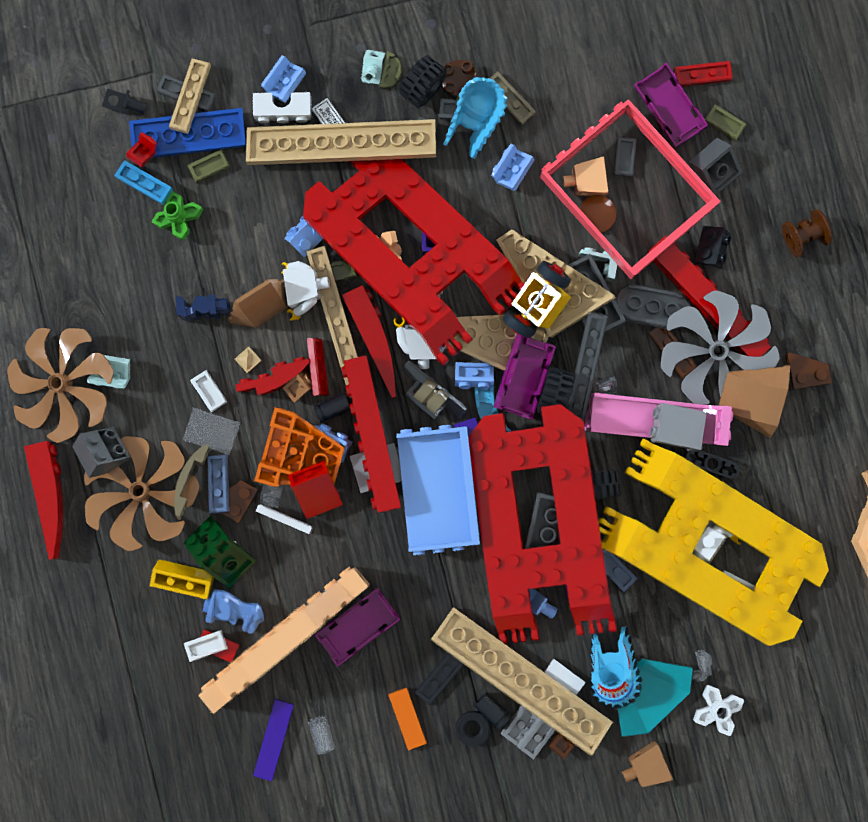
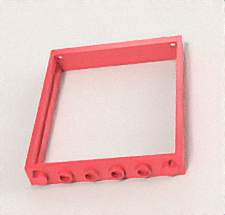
M628 99L624 103L621 101L613 108L614 112L610 115L605 114L599 120L600 123L596 127L591 126L584 133L585 136L582 139H575L570 145L571 148L567 151H561L556 156L557 160L552 164L548 162L541 169L540 178L625 274L632 279L717 207L721 201ZM624 114L632 120L706 203L633 267L626 262L551 177V175Z

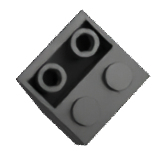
M114 426L80 433L72 446L89 478L107 474L130 459V455Z

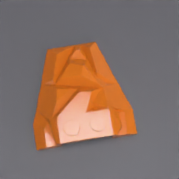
M275 407L262 460L259 462L254 481L270 486L290 485L289 474L325 461L332 481L335 484L345 447L295 412Z

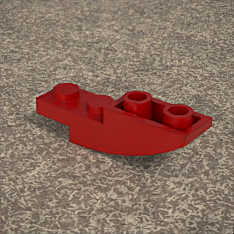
M299 357L294 359L293 363L287 364L286 361L276 363L275 367L271 368L272 376L266 373L259 375V379L251 380V378L241 379L239 384H235L238 393L256 390L259 396L277 391L298 374L306 371L310 366L309 359Z

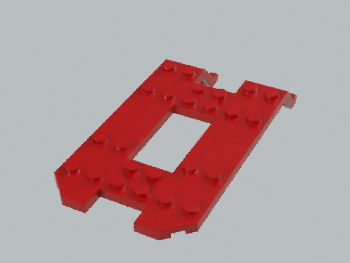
M402 159L349 161L358 172L333 193L320 181L305 192L303 218L422 337L435 358L442 365H445L448 362V358L440 351L443 347L451 356H455L457 352L449 342L458 351H461L463 346L454 337L459 335L466 344H469L473 339L465 331L452 309L438 295L465 273L478 285L492 309L499 315H502L505 312V308L497 300L501 297L505 304L511 307L518 295L511 288L515 285L520 292L525 284L521 281L510 261ZM385 198L395 205L436 245L410 268L360 221L362 217Z
M561 404L541 407L544 427L507 432L504 413L483 416L468 437L492 617L499 633V639L504 644L508 643L506 630L510 629L514 643L519 642L517 629L520 631L521 642L527 641L525 628L527 627L531 629L533 641L540 639L538 625L531 606L529 589L567 584L569 604L577 636L584 635L582 621L589 622V632L591 634H595L594 620L597 622L598 632H604L602 619L606 618L609 621V631H617L615 615L609 596L584 421ZM550 466L561 544L523 549L512 471Z

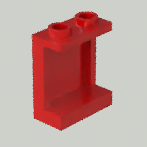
M325 461L288 475L291 488L306 519L343 505Z

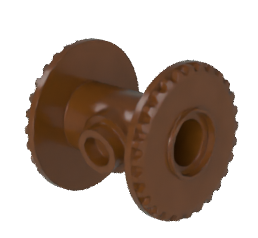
M812 210L811 222H809V219L802 220L797 223V228L789 221L783 223L782 233L785 243L795 257L803 255V244L808 243L810 240L818 238L824 245H829L832 242L831 227L826 216L820 210Z

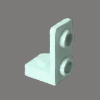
M593 248L581 249L579 257L591 254L594 260L608 262V264L605 263L603 268V275H606L605 281L612 282L615 279L617 263L606 251L599 253Z

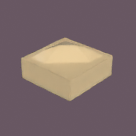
M247 347L235 358L247 374L262 362L250 347Z

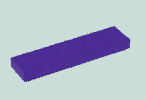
M275 699L253 776L269 781L273 780L294 707L293 703Z

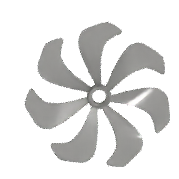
M716 290L708 293L703 298L717 308L719 315L718 340L713 341L704 318L694 307L687 306L669 316L667 322L668 331L681 326L695 331L710 344L709 348H704L683 342H670L662 351L661 369L669 377L672 376L673 369L679 361L691 356L710 353L711 357L691 371L681 384L683 393L694 404L707 405L710 403L703 393V383L715 360H720L718 381L720 397L727 372H729L725 361L727 356L743 370L775 368L780 360L776 346H773L767 354L760 357H751L729 351V347L751 344L765 339L770 334L771 324L766 310L752 304L751 323L743 332L725 343L723 340L735 321L739 304L735 297ZM716 346H723L724 352L717 355L714 353V348Z

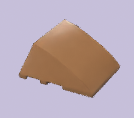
M268 279L235 300L232 307L233 311L230 312L231 317L228 318V321L233 324L257 328L287 309L284 279L281 281L278 279Z
M790 365L777 368L767 367L758 370L748 369L727 372L719 406H731L735 419L771 438L778 427L788 392Z

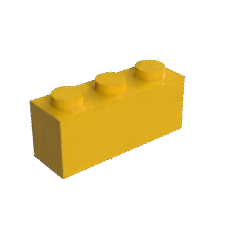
M158 559L152 571L150 586L207 599L212 590L214 577L203 569Z

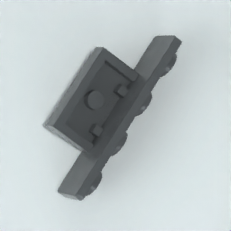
M407 361L402 372L411 378L415 384L407 391L405 396L433 419L445 407L458 418H461L468 410L467 407L439 384H437V390L444 389L450 396L435 414L428 410L426 407L427 403L421 404L413 398L428 378L434 382L435 380L420 370L418 365Z

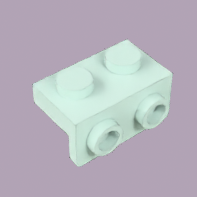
M104 355L114 370L111 384H108L103 377L97 374H90L87 378V383L98 386L125 388L130 380V359Z

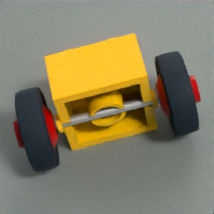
M542 261L537 268L539 273L533 272L512 303L523 313L522 315L512 310L505 314L503 321L516 334L532 338L537 331L533 323L538 327L550 328L570 300L571 296L562 289L568 287L571 278L556 264L553 265L547 261Z

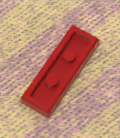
M730 61L674 67L673 69L681 87L727 82L733 79Z
M308 338L307 344L313 396H328L323 340Z

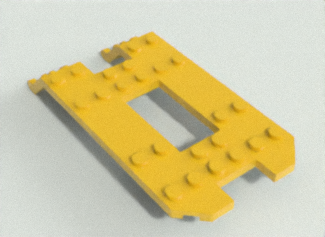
M642 439L640 446L652 451L650 456L645 455L639 450L636 451L635 455L646 461V463L633 457L631 463L641 467V472L638 473L633 468L627 467L624 473L637 481L662 491L675 500L658 532L606 506L603 511L604 514L615 520L613 524L608 523L603 518L598 520L601 525L609 529L607 531L599 526L600 534L606 536L602 542L603 550L624 559L765 645L771 646L793 639L802 620L787 611L800 585L805 579L813 585L820 587L829 571L822 543L677 453ZM709 521L722 527L733 536L769 557L753 591L692 554Z

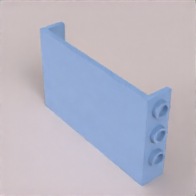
M451 425L439 426V430H432L431 427L420 428V432H412V429L400 430L401 434H397L409 552L413 551V555L425 554V550L433 549V553L445 552L444 548L452 547V551L464 550V546L480 544L467 427L451 428Z

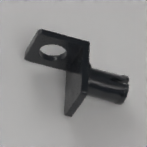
M107 89L102 106L122 114L124 110L130 109L144 115L147 103L130 98L129 90H127L126 94ZM112 95L119 98V104L116 106H112L108 102V98Z

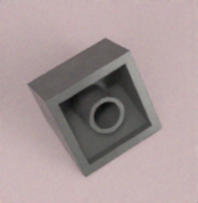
M718 138L689 161L692 170L715 196L743 173L732 146Z

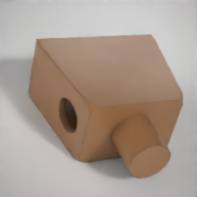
M655 741L631 755L629 761L632 767L622 771L626 782L637 778L641 787L673 780L661 750Z

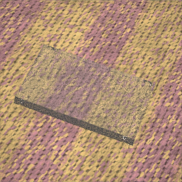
M193 408L182 440L200 446L207 444L212 450L230 455L241 423Z

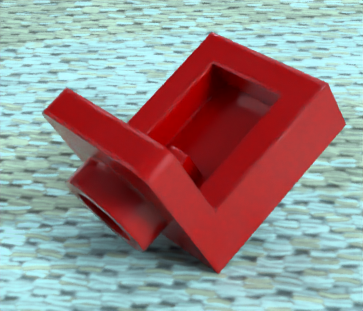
M142 132L139 134V141L127 151L126 157L142 168L156 154L157 142L151 136H147Z

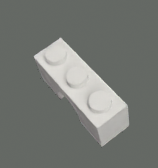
M310 92L291 93L289 105L283 108L274 105L272 93H253V117L255 121L262 124H267L270 121H277L278 123H288V121L306 123L307 120H312V98Z

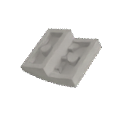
M520 706L500 733L521 751L534 759L555 730L523 706Z

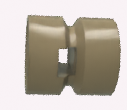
M428 378L413 398L421 404L427 403L426 407L428 410L435 414L446 402L450 394L444 389L437 390V384Z

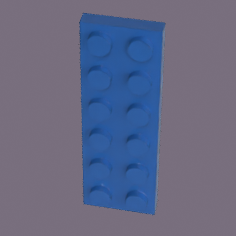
M242 108L195 113L188 134L169 128L172 116L129 121L132 147L139 141V134L142 132L147 136H151L157 142L156 154L152 158L246 147L247 143Z

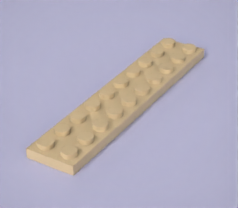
M435 119L247 128V165L436 157Z
M454 607L431 638V641L589 755H593L613 723Z

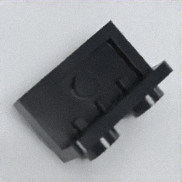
M703 226L694 262L722 269L727 259V246L731 242L730 233L723 227Z

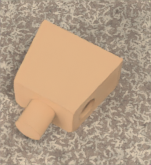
M604 157L576 164L572 169L573 175L563 176V186H574L575 195L577 196L599 195L606 197L608 194Z

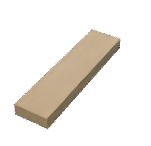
M192 58L169 124L171 130L189 133L211 68L210 63Z

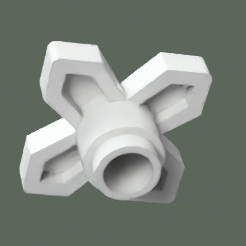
M706 685L702 695L708 706L697 709L693 721L703 726L715 721L719 732L731 736L735 726L730 718L731 714L741 710L744 700L732 694L722 700L719 689Z

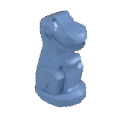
M214 590L212 597L205 599L202 612L207 613L205 620L207 623L221 620L229 621L232 625H235L238 619H242V630L245 633L252 634L259 624L264 621V613L259 603L243 602L227 591Z

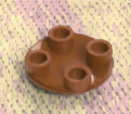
M591 196L584 200L579 208L600 232L610 229L616 220L615 206L604 196Z

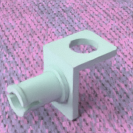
M366 51L363 60L362 82L380 84L382 62L385 57L384 52Z

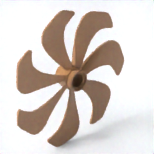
M39 328L28 339L25 350L30 359L51 376L48 380L30 377L22 372L17 359L10 363L7 368L10 387L15 393L27 394L46 387L50 390L32 408L25 409L15 405L14 413L16 419L29 428H39L47 420L57 394L60 407V421L58 427L49 433L47 437L54 442L60 443L75 436L79 430L77 414L65 392L74 395L87 406L90 411L89 427L102 422L107 406V400L103 393L90 388L72 386V380L85 375L97 374L103 377L108 384H111L114 370L103 354L93 353L69 375L64 374L67 363L75 348L81 343L92 341L91 336L85 329L68 328L60 335V373H55L45 349V341L51 330Z
M126 436L121 438L122 443L133 460L137 482L131 483L119 466L107 474L91 478L88 477L85 471L84 482L86 486L98 478H106L129 488V493L104 492L94 494L85 503L86 523L93 529L99 530L101 515L107 509L118 503L133 499L115 520L110 530V537L118 546L127 551L142 548V544L132 535V523L139 502L143 504L144 519L148 533L154 540L165 541L180 535L185 525L184 521L174 523L165 521L157 514L148 501L149 497L152 496L174 507L175 490L150 491L149 488L183 468L185 463L184 456L174 442H161L165 454L163 462L146 484L142 482L148 461L149 444L145 439ZM191 475L182 496L188 500L186 508L193 505L200 488L194 475ZM139 488H143V494L136 496V491Z

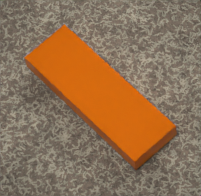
M407 687L389 693L388 695L407 749L411 750L427 744Z

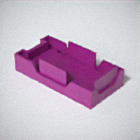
M667 62L642 81L634 84V88L675 149L708 128L707 122L693 105ZM670 79H673L674 82L676 83V86H675V87H674V85L672 84V82L670 81ZM646 95L648 96L649 100L651 101V102H649V104H648V102H647V100H646V98H645ZM690 110H694V112H695L696 115H697L696 118L694 117V115L692 114V112H691ZM667 126H668L669 130L672 132L671 135H670L669 132L665 129Z
M516 334L493 407L533 420L539 402L537 396L541 395L548 373L547 368L551 364L556 346Z
M377 587L317 632L315 637L338 667L401 618ZM365 599L369 600V602L361 606V602H363ZM336 622L338 625L330 630L329 626ZM386 623L387 627L381 631L378 630L379 627ZM351 648H356L351 654L347 653Z

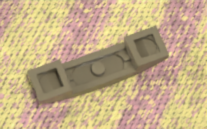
M207 444L200 447L190 457L177 481L174 508L178 520L182 519L188 504V500L182 496L195 465L203 467L210 451V447Z

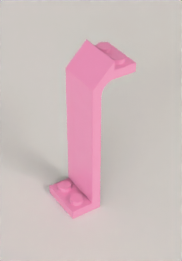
M590 393L584 426L585 431L651 438L649 433L654 423L652 418L653 410L657 405L666 403L707 412L702 443L728 446V442L731 439L730 422L733 420V412L731 406L702 405Z

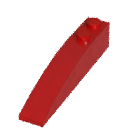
M362 285L343 294L342 297L392 399H395L396 388L392 358L385 333L378 318L381 316L377 305L373 307L370 301L373 297L369 289L365 290Z
M44 441L24 446L48 557L49 560L59 558L63 529V495L60 479L61 467L55 457L57 455L56 446L50 441Z

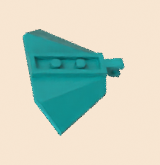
M644 658L639 660L637 668L640 671L639 676L642 678L640 697H637L634 703L618 709L622 737L649 733L690 694L693 668Z

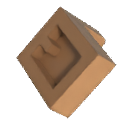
M304 371L283 387V390L294 403L312 389L311 374Z

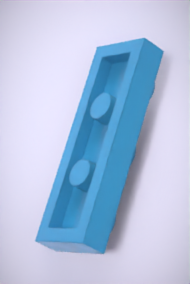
M125 160L114 175L118 180L161 205L165 204L173 191L169 185Z

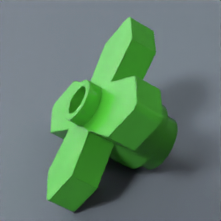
M172 191L166 200L164 211L157 212L152 223L161 229L172 226V234L184 241L190 233L187 221L199 219L203 208L194 202L183 205L181 195Z

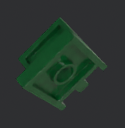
M211 515L184 542V545L200 568L229 589L256 562L252 555L229 538ZM234 561L231 566L226 567L229 562Z

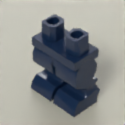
M215 294L209 295V298L206 296H196L190 307L182 297L176 296V313L178 317L188 322L199 320L201 315L205 318L213 317L214 319H220V314H230V302L227 301V298L218 299Z

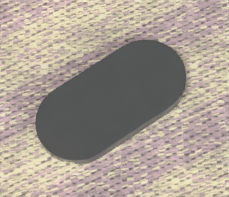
M639 285L625 287L618 293L615 299L626 321L667 329L670 315L684 307L690 306L685 297L679 293Z

